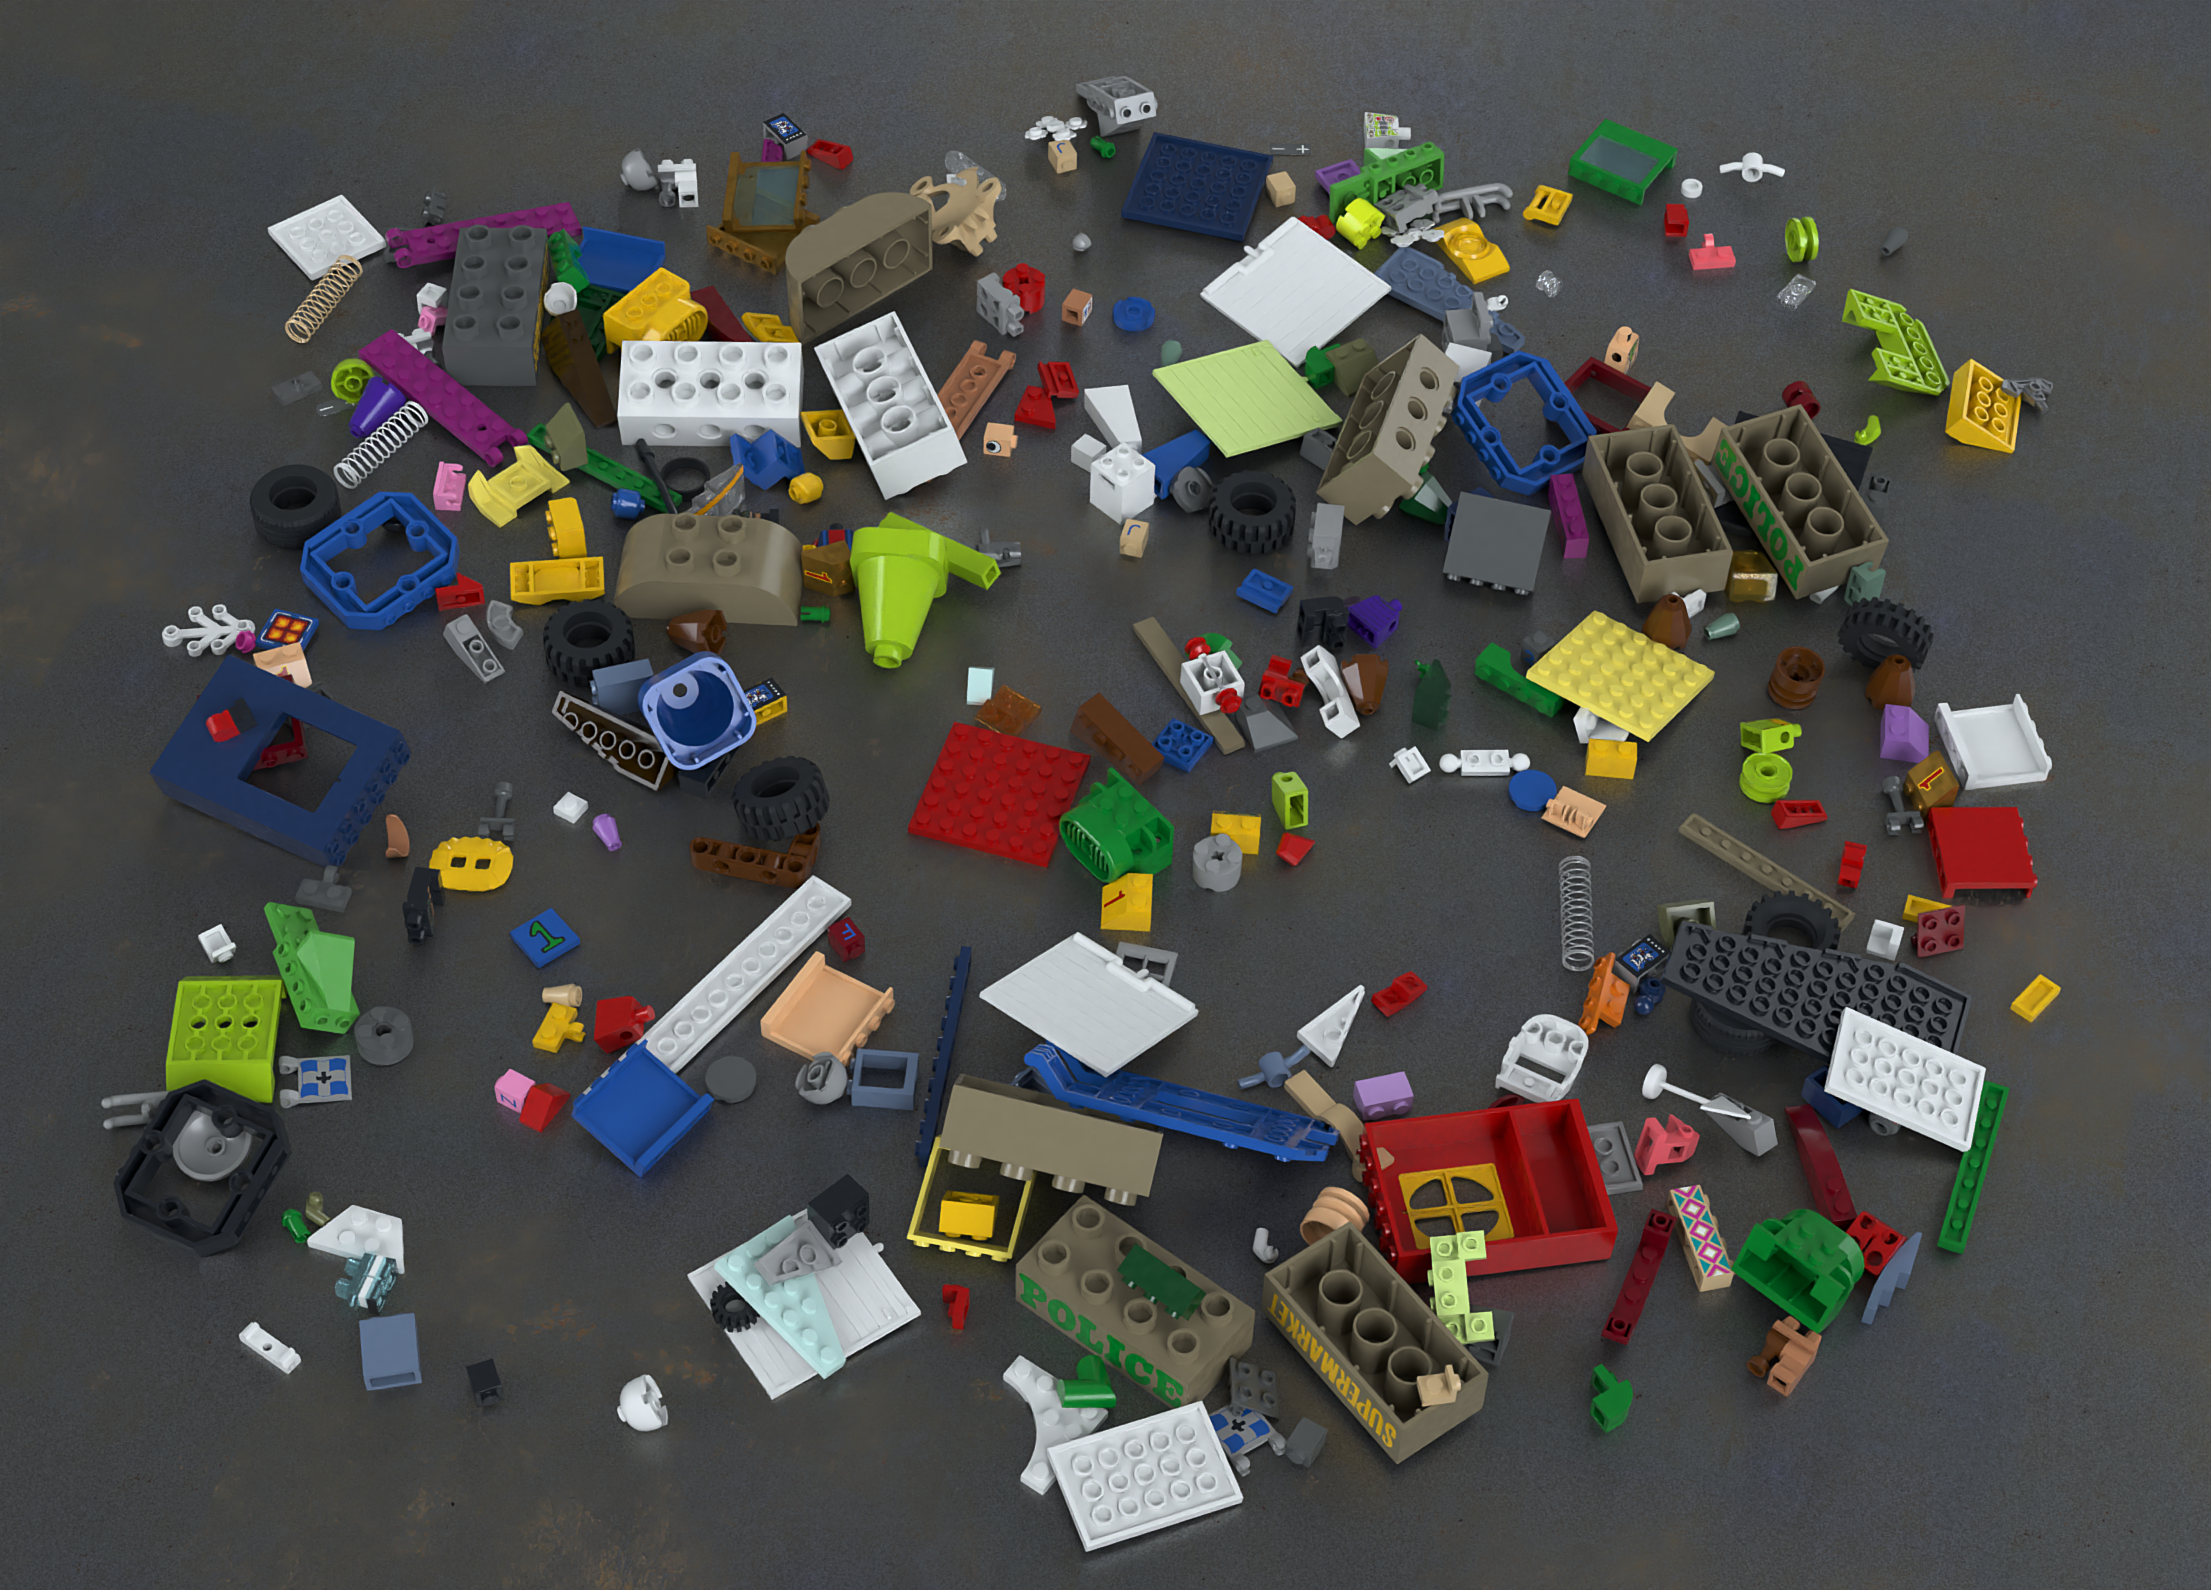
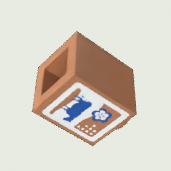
M1072 289L1062 304V321L1082 327L1092 312V294Z

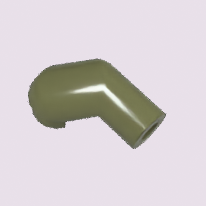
M314 1191L306 1199L305 1215L309 1220L322 1228L332 1218L322 1212L323 1195L320 1192Z

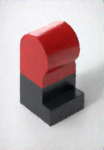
M243 697L234 701L235 706L223 711V713L212 715L207 719L206 726L215 742L226 741L258 726Z

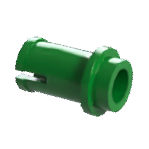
M1098 135L1090 141V146L1099 151L1104 158H1111L1116 152L1113 143L1106 142Z
M802 605L801 612L811 613L801 614L802 621L814 620L822 621V623L830 621V607H826V605H822V607Z
M289 1209L282 1214L281 1223L289 1229L297 1244L303 1243L311 1236V1232L302 1221L301 1212Z

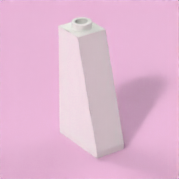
M1128 385L1084 389V408L1112 449L1125 442L1141 454L1142 439Z

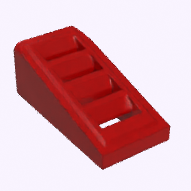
M822 139L815 141L806 150L807 154L841 170L854 159L850 146Z
M1777 800L1771 811L1778 829L1826 821L1828 818L1819 800Z

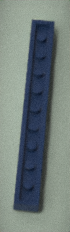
M961 946L960 956L955 955L953 970L956 971V975H951L949 985L952 995H947L945 1010L948 1011V1014L942 1017L941 1031H944L943 1036H938L937 1051H940L939 1057L934 1056L932 1071L935 1072V1077H930L928 1092L931 1093V1096L925 1099L924 1113L927 1115L926 1119H921L919 1134L922 1135L921 1141L917 1140L915 1147V1156H919V1167L927 1168L938 1130L972 963V947Z

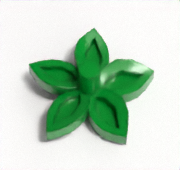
M1417 659L1415 660V664L1419 666L1417 670L1422 672L1419 675L1421 679L1424 677L1431 680L1438 678V672L1432 669L1428 663L1423 665Z

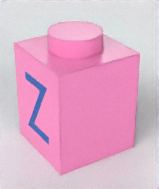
M509 1069L495 1083L497 1102L521 1114L531 1086L536 1085L535 1081Z

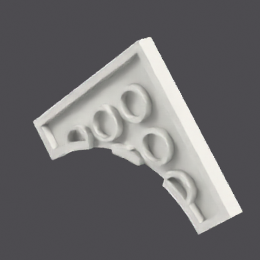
M1019 1355L1003 1374V1380L1014 1387L1024 1400L1029 1403L1034 1414L1037 1433L1035 1450L1028 1466L1021 1474V1482L1044 1495L1057 1479L1047 1455V1448L1094 1434L1108 1418V1411L1104 1408H1062L1056 1390L1059 1380Z

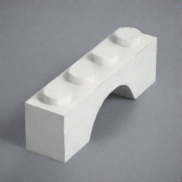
M1318 645L1300 658L1307 676L1316 685L1324 700L1325 706L1319 710L1325 726L1342 739L1358 728L1360 723L1341 678L1335 657Z

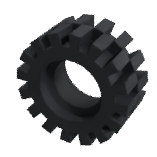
M725 1281L726 1287L720 1284L717 1287L718 1292L713 1291L712 1298L710 1299L714 1321L717 1325L719 1324L722 1330L727 1326L728 1332L733 1333V1328H737V1333L742 1332L741 1327L743 1326L748 1330L751 1328L750 1322L755 1325L757 1317L760 1318V1314ZM733 1300H742L746 1303L745 1308L738 1312H729L725 1309L726 1305Z

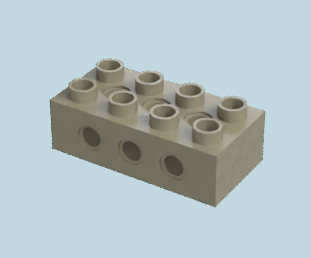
M1419 334L1365 373L1316 493L1329 504L1345 506L1344 516L1355 525L1371 515L1376 519L1383 517L1392 507L1394 499L1400 495L1406 500L1415 495L1423 483V478L1418 475L1420 468L1429 462L1435 452V448L1430 444L1431 440L1442 430L1447 421L1446 417L1442 415L1443 409L1457 395L1458 389L1453 383L1460 366L1425 336Z

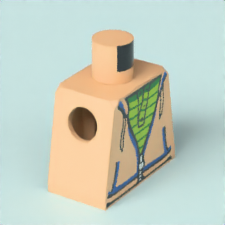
M1626 326L1618 329L1607 348L1604 363L1627 374L1637 357L1639 335L1633 333L1631 328ZM1618 355L1621 356V361L1617 362Z

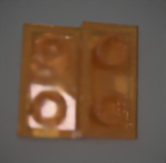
M1003 684L992 700H986L975 715V719L999 733L1019 737L1034 722L1043 709L1041 705Z

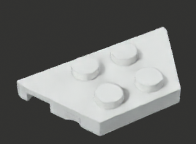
M352 1205L307 1240L309 1247L370 1265L374 1264L377 1255L383 1256L387 1270L385 1257L396 1259L398 1272L403 1274L405 1271L402 1219Z

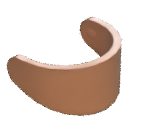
M389 814L386 816L388 832L386 857H406L410 850L407 830L397 815Z

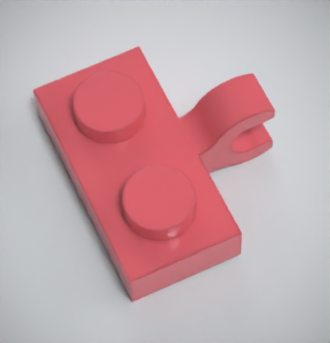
M1712 233L1703 235L1705 242H1702V248L1690 249L1689 251L1693 270L1735 267L1736 260L1731 246L1714 247Z

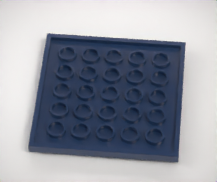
M1154 132L1121 210V217L1243 242L1266 183V178L1272 167L1274 156Z

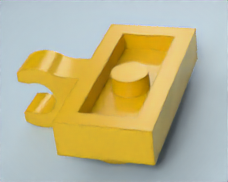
M553 1002L532 1040L533 1047L557 1053L565 1038L581 1043L586 1033L582 1032L583 1024L574 1022L578 1015L577 1008Z

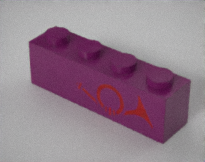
M1573 474L1551 475L1548 497L1563 558H1586L1589 535Z

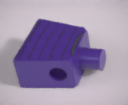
M1378 595L1372 596L1348 607V627L1376 649L1398 628L1399 612L1402 610V605L1397 599L1387 603Z

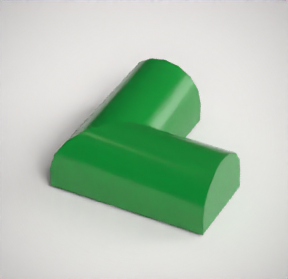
M1087 1355L1078 1362L1076 1372L1079 1379H1060L1058 1381L1056 1390L1062 1408H1115L1116 1397L1104 1361L1098 1355Z

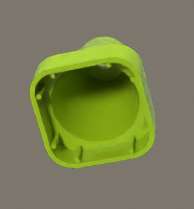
M865 527L854 532L850 556L854 583L859 589L865 649L874 657L873 662L883 668H897L901 665L902 660L908 659L912 655L933 599L941 597L946 593L949 573L946 541L940 535L924 530Z

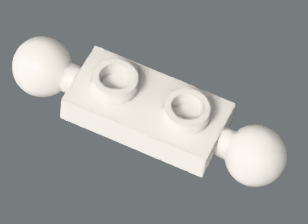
M1461 750L1460 758L1453 754H1445L1441 757L1439 765L1447 773L1461 768V776H1509L1510 767L1517 772L1527 770L1530 766V760L1523 753L1515 754L1512 758H1509L1508 750Z

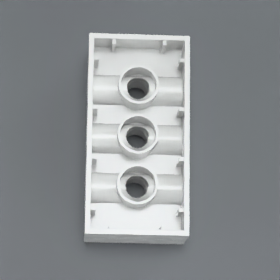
M895 311L814 348L885 500L895 495L906 493L919 484L939 475H945L954 468L967 463L954 428Z
M622 341L617 413L622 445H637L639 439H645L648 446H731L729 438L735 433L752 443L772 429L794 446L801 447L802 420L800 412H802L804 383L802 344Z

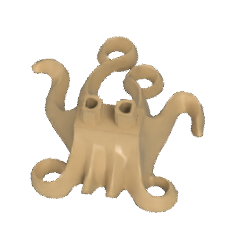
M971 167L956 174V177L967 181L964 186L955 183H945L934 187L931 176L918 180L911 187L910 194L932 204V241L941 245L946 243L953 244L960 250L967 251L977 257L983 252V248L979 244L982 239L990 243L997 238V234L993 229L996 226L993 219V208L995 200L1001 192V183L998 178H989L979 185V179L976 174L979 167ZM949 193L950 198L947 204L936 212L931 198Z

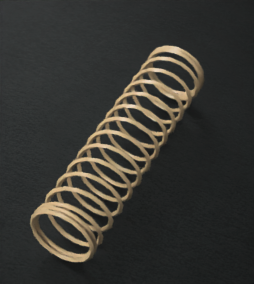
M349 255L339 256L335 264L323 276V279L319 281L310 295L306 297V300L302 302V305L298 307L293 316L289 318V321L285 323V331L291 339L299 343H307L311 339V335L315 334V330L319 329V324L324 322V319L332 312V308L336 307L341 298L345 296V293L349 291V287L353 286V282L357 281V278L362 275V266L355 258ZM347 259L355 263L359 268V274L357 275L355 270L349 265L340 263V260ZM341 265L349 267L355 275L346 272ZM333 270H337L339 275L333 274ZM338 270H340L346 276L350 277L351 280H348L345 277H343ZM328 275H332L335 280L329 279ZM334 275H335V276H338L339 278H341V279L347 284V286L341 284V283L334 277ZM324 280H328L330 285L325 284ZM330 281L338 284L343 291L334 287ZM324 285L327 291L321 290L320 286ZM326 286L332 288L338 296L332 294ZM316 291H320L322 296L316 295ZM321 291L330 295L334 301L326 298ZM311 296H315L319 302L312 300ZM318 297L324 299L330 307L323 304ZM311 301L314 307L309 306L307 302ZM313 302L322 306L326 312L317 308ZM303 307H307L309 312L303 311ZM309 307L316 310L321 317L315 315ZM299 312H303L306 318L299 316ZM305 313H307V314L311 315L313 318H315V320L317 321V323L314 322V321H312L311 319H309V318L305 315ZM300 318L309 322L313 328L304 324ZM290 323H294L299 331L308 335V338L303 339L296 335L291 329ZM296 324L301 326L306 332L302 331ZM288 325H289V328H290L291 332H292L295 336H293V335L290 333V331H289V329H288Z

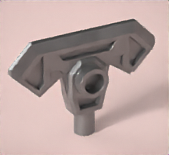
M2042 377L2006 379L2002 383L2001 390L2014 398H2017L2022 393V399L2025 402L2030 403L2033 407L2036 406L2042 414H2045L2049 408L2045 404L2046 399L2043 393L2050 395L2054 384Z

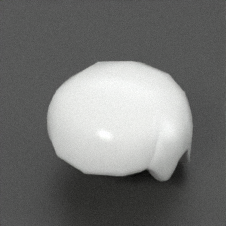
M565 282L551 285L549 291L544 295V306L550 315L557 316L575 310L577 294L572 285Z

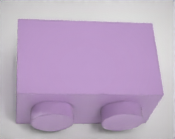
M1404 1071L1356 1081L1353 1093L1362 1121L1378 1120L1384 1116L1401 1115L1407 1111H1412L1414 1095Z

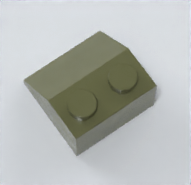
M1362 337L1325 353V356L1335 366L1333 382L1348 398L1357 394L1364 374L1379 364L1374 350Z
M565 403L545 426L547 435L544 436L547 449L551 448L552 450L551 455L554 463H558L562 471L588 464L584 430L570 403Z
M1702 898L1657 905L1660 932L1666 948L1671 950L1678 927L1682 921L1713 926V930H1717L1714 901Z

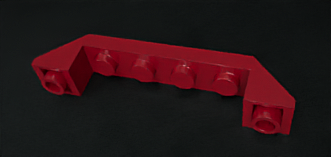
M1651 1208L1643 1229L1641 1241L1613 1311L1608 1316L1601 1334L1602 1337L1624 1345H1628L1632 1339L1664 1258L1677 1217Z

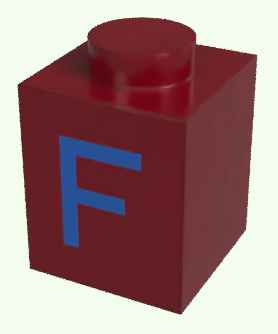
M850 917L828 927V943L843 962L857 958L865 952V936Z

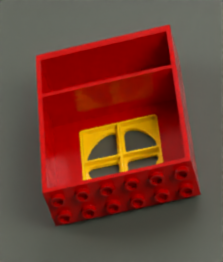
M1578 1098L1364 1124L1363 1134L1359 1135L1360 1149H1357L1356 1155L1359 1154L1360 1163H1365L1366 1171H1362L1363 1185L1365 1187L1368 1186L1369 1208H1374L1373 1223L1375 1230L1380 1232V1251L1385 1253L1386 1261L1407 1284L1427 1282V1270H1433L1430 1237L1416 1227L1414 1221L1417 1219L1448 1216L1452 1220L1456 1234L1465 1232L1461 1218L1462 1214L1490 1210L1498 1213L1499 1219L1497 1224L1484 1236L1487 1259L1466 1261L1467 1276L1611 1258L1618 1227ZM1384 1147L1394 1157V1163L1382 1170L1376 1148ZM1462 1177L1473 1180L1487 1188L1492 1193L1494 1199L1460 1204L1456 1200L1451 1178ZM1434 1179L1440 1180L1447 1201L1446 1206L1412 1209L1410 1207V1199L1420 1186Z

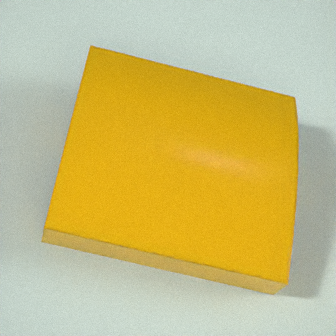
M745 312L741 317L747 329L762 342L800 343L792 327L783 326L778 315Z

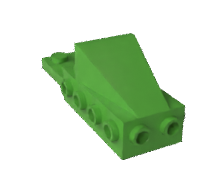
M1431 141L1411 149H1364V167L1360 168V174L1330 185V219L1332 223L1336 224L1340 215L1344 218L1347 213L1345 208L1357 198L1365 199L1373 205L1396 191L1403 190V186L1406 184L1415 187L1422 183L1427 188V191L1443 188L1444 152Z
M268 902L264 907V911L277 942L273 955L301 1028L345 1034L360 1015L351 992L354 938L319 931L311 909Z

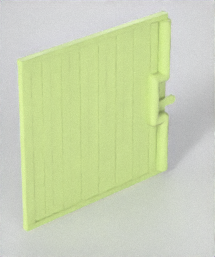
M1268 340L1154 369L1152 375L1173 396L1222 451L1226 458L1302 437L1318 427L1322 430L1341 426L1343 420L1307 384L1309 379L1301 377Z

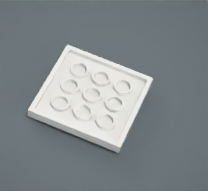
M343 195L268 227L269 235L312 281L326 275L341 255H349L358 260L386 247V240ZM341 259L340 263L350 264L352 261Z

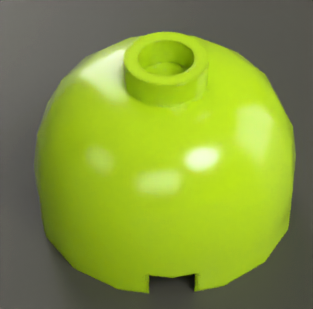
M352 358L341 361L334 368L331 377L332 391L339 399L346 400V403H358L369 379L375 376L372 367L363 360Z

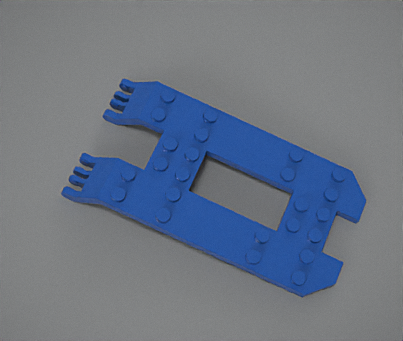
M1047 1039V1045H1037L1024 1057V1062L1027 1065L1036 1067L1055 1098L1068 1102L1069 1106L1075 1109L1088 1107L1119 1115L1120 1119L1126 1122L1139 1120L1221 1141L1223 1146L1237 1149L1238 1146L1269 1153L1275 1155V1159L1284 1162H1290V1159L1325 1161L1330 1146L1308 1140L1335 1146L1339 1138V1130L1333 1127H1329V1130L1325 1129V1123L1318 1119L1120 1069L1105 1078L1102 1074ZM1055 1049L1059 1050L1076 1079L1089 1085L1074 1081ZM1157 1101L1163 1102V1103H1167V1104H1171V1105H1175V1106H1179V1107H1183V1108H1187V1109H1191V1110H1195V1111H1199V1112H1203V1113H1207V1114H1211V1115H1215V1116H1219V1117H1223V1118H1227V1119H1230V1120L1238 1121L1239 1123L1233 1122V1121H1229V1120H1225V1119L1218 1118V1117H1214V1116H1210V1115H1206V1114H1202V1113H1198V1112H1194V1111H1190V1110H1186V1109H1182V1108H1178V1107H1174V1106H1170V1105H1166V1104H1162V1103H1158Z

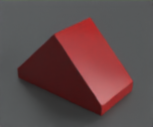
M551 1083L531 1086L519 1122L541 1133L571 1097V1094Z

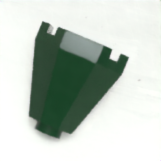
M1425 471L1421 475L1423 483L1420 489L1410 499H1403L1399 505V510L1405 515L1443 526L1447 519V509L1452 504V501L1435 477Z

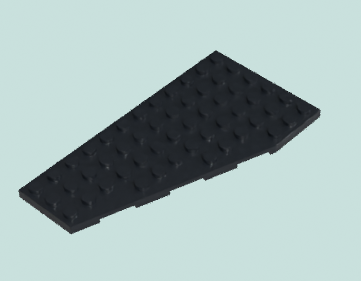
M1682 921L1678 927L1660 983L1828 1064L1831 1062L1841 1014L1846 1007L1957 1055L1973 998L1972 995L1905 963L1899 962L1895 965L1861 958V955L1825 948L1822 951L1787 944L1786 940L1755 934L1744 936L1713 930V926Z

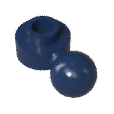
M1650 977L1642 981L1639 989L1640 996L1634 1001V1009L1637 1013L1641 1015L1651 1013L1654 1003L1660 1002L1663 999L1666 986L1660 983L1659 979Z

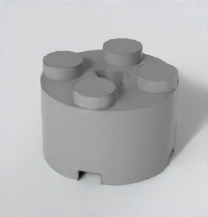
M1218 834L1217 836L1207 837L1194 846L1192 875L1200 887L1222 892L1233 888L1238 883L1241 876L1242 851L1239 845L1231 840L1228 835Z

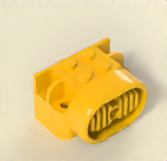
M662 267L603 313L607 353L610 355L619 347H621L622 354V341L699 342L705 333L708 323L706 309L699 303L691 300L689 283Z

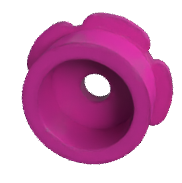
M250 630L239 632L235 641L236 648L243 653L251 652L256 647V637Z

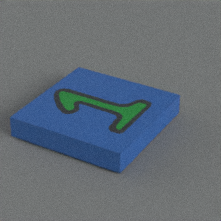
M552 908L510 932V938L538 969L580 944V938Z

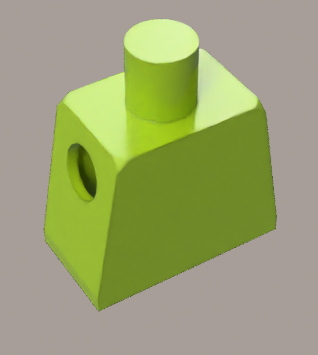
M1296 772L1275 773L1271 778L1272 803L1284 829L1289 830L1308 825L1307 787Z

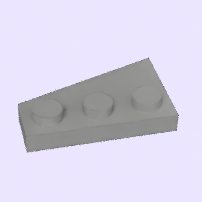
M809 1219L753 1265L770 1286L835 1267L842 1263V1261Z

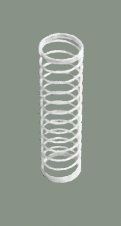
M407 402L404 407L400 408L399 412L394 413V416L383 423L382 427L377 428L376 432H373L370 437L365 439V442H362L359 447L355 448L353 453H349L347 458L342 459L341 463L334 466V475L337 480L349 489L356 488L361 483V478L365 479L367 473H372V468H378V463H384V458H389L390 453H395L396 448L401 447V442L406 443L407 437L411 438L413 432H418V427L422 428L428 423V416L425 410L415 402ZM411 404L419 409L425 418V422L417 411L407 406ZM408 409L415 412L422 420V423L414 419ZM401 414L406 415L410 422L417 427L416 431H413L410 428V426L404 420H402ZM395 419L400 420L411 431L410 436H407L396 424ZM389 424L394 425L405 436V441L400 440L397 434L390 429ZM384 429L389 430L392 436L399 441V446H395L392 440L385 435ZM378 434L385 437L387 442L394 447V451H389L387 446L379 440ZM372 439L377 440L379 442V444L388 452V456H384L381 453V451L374 446ZM366 444L372 446L382 456L381 462L368 451ZM360 449L366 451L376 461L377 465L375 467L362 456ZM355 454L360 456L363 459V461L368 466H370V472H367L364 469V467L359 462H357ZM349 460L354 461L357 464V466L362 471H364L365 477H361L358 474V472L353 467H351ZM338 467L342 468L344 474L354 483V486L342 480L337 472ZM345 470L351 475L353 480L347 475Z

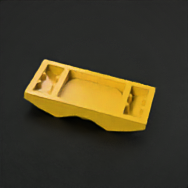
M1463 217L1433 228L1444 231V237L1439 238L1436 243L1473 284L1510 270V266L1498 245L1490 243L1484 237L1479 225L1472 220Z
M603 556L510 563L511 600L540 606L552 600L565 599L573 602L577 601L578 603L583 602V599L599 597L605 594Z

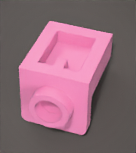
M439 305L437 308L431 306L423 307L418 327L422 328L425 332L430 331L431 336H434L437 325L443 326L446 324L448 309L444 305Z

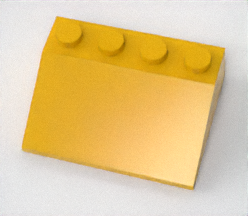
M1973 359L1968 360L1953 375L1945 432L1964 444L2013 453L2022 393L2017 398L2004 393L2001 390L2004 379Z

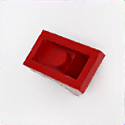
M456 573L458 585L435 589L439 611L485 604L482 584L460 573Z

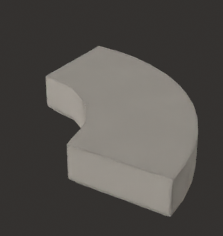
M491 600L487 609L488 629L499 644L513 650L523 636V629L516 626L511 620L513 606Z

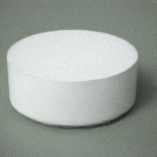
M1686 179L1682 182L1681 193L1689 198L1699 197L1702 192V183L1696 179Z

